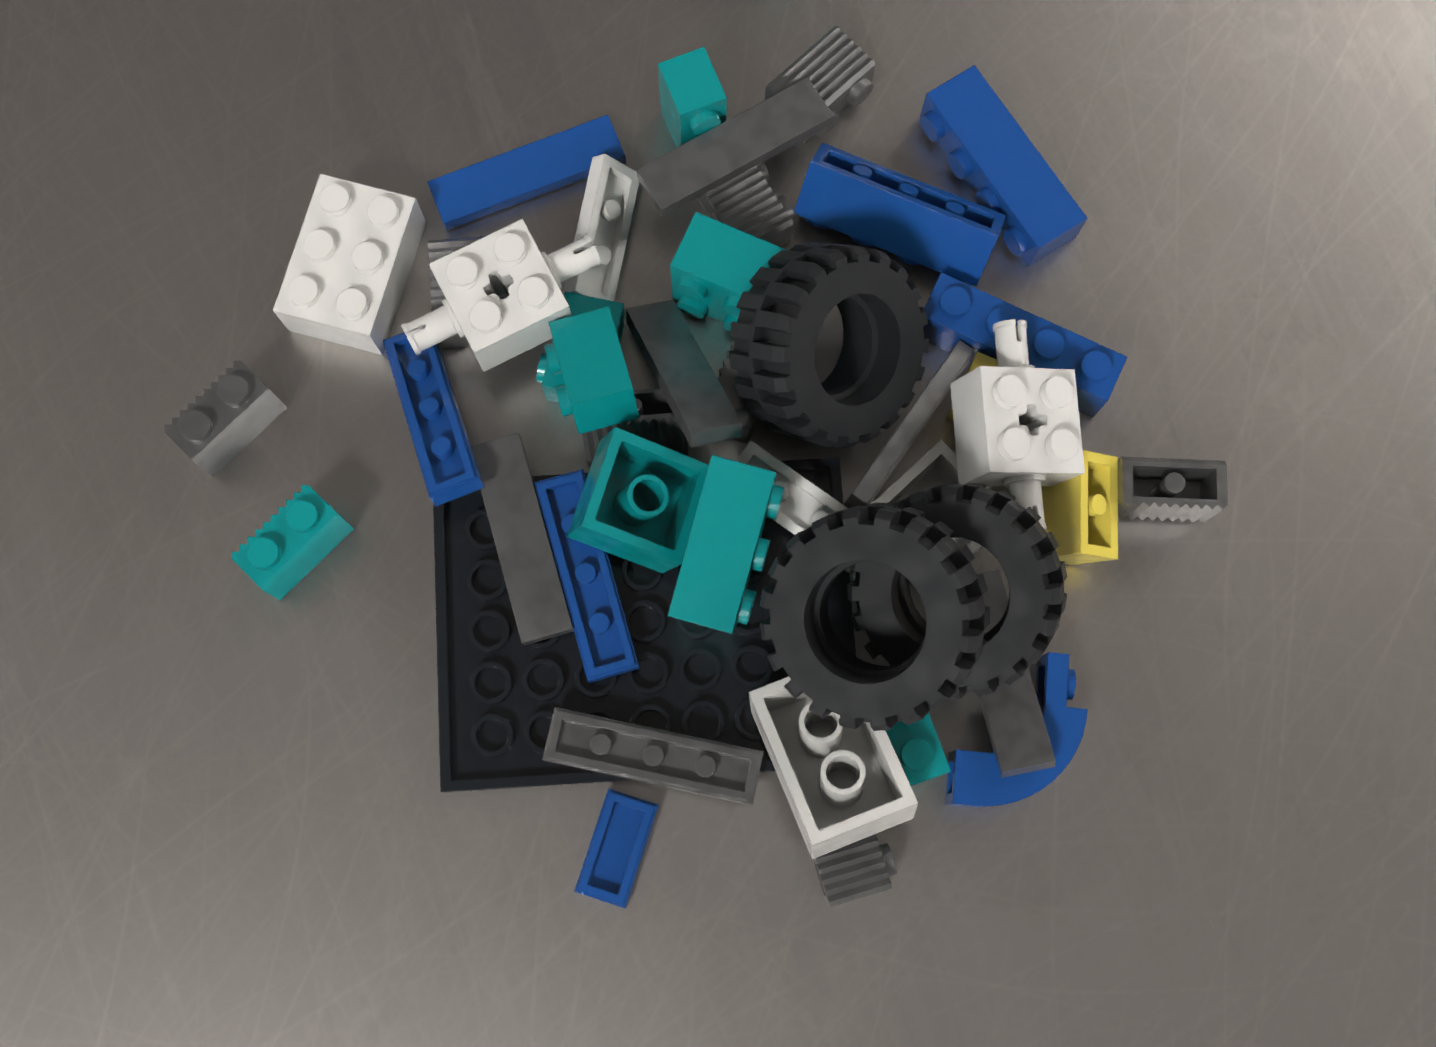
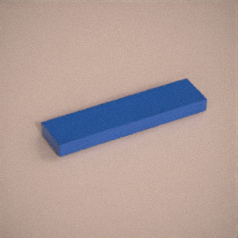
M605 115L427 181L447 231L588 178L592 157L607 154L620 163L626 164V156L609 116Z
M404 332L383 340L428 495L435 507L484 488L439 345L436 344L416 355Z
M584 469L534 482V487L587 681L591 683L640 668L607 552L566 537L586 481Z

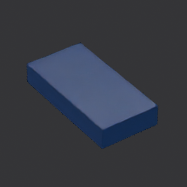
M608 788L574 892L626 908L659 807L658 804Z

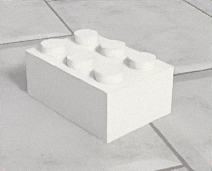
M320 174L273 308V312L289 331L383 355L385 350L383 340L389 338L426 225V220L416 198Z
M790 677L749 692L751 713L812 859L914 819L918 802L885 730L873 731L868 722H863L857 729L839 726L840 715L833 712L824 719L809 711V707L813 702L811 698L802 693L795 699L784 687L791 680Z

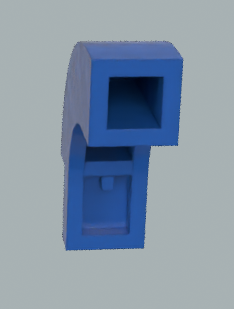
M1047 652L1037 661L1035 692L1056 759L1055 767L1001 778L994 753L956 749L948 753V765L951 772L947 773L944 805L983 808L1017 802L1041 791L1063 772L1079 747L1088 709L1066 707L1067 700L1073 699L1076 688L1075 669L1069 668V654Z

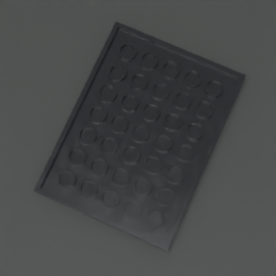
M840 457L781 461L838 502L844 504ZM563 474L532 476L533 482H538ZM481 489L436 507L433 504L441 793L636 781L542 760L555 707L764 751L759 773L776 772L751 713L749 692L789 677L783 667L774 672L767 658L769 654L776 650L772 639L762 640L760 622L769 618V609L762 608L760 600L762 589L772 585L774 580L770 577L768 571L775 558L787 552L786 543L795 536L793 533L773 519L766 518L761 538L770 540V545L763 570L761 572L752 570L747 589L755 591L756 596L749 622H747V625L738 623L732 634L668 616L681 565L662 574L607 553L640 669L589 683L574 631L528 645L521 643ZM843 570L834 579L829 591L828 616L837 639L851 654L856 656L854 625L851 619L853 615L852 601L848 600L847 584L850 583V576L847 571Z

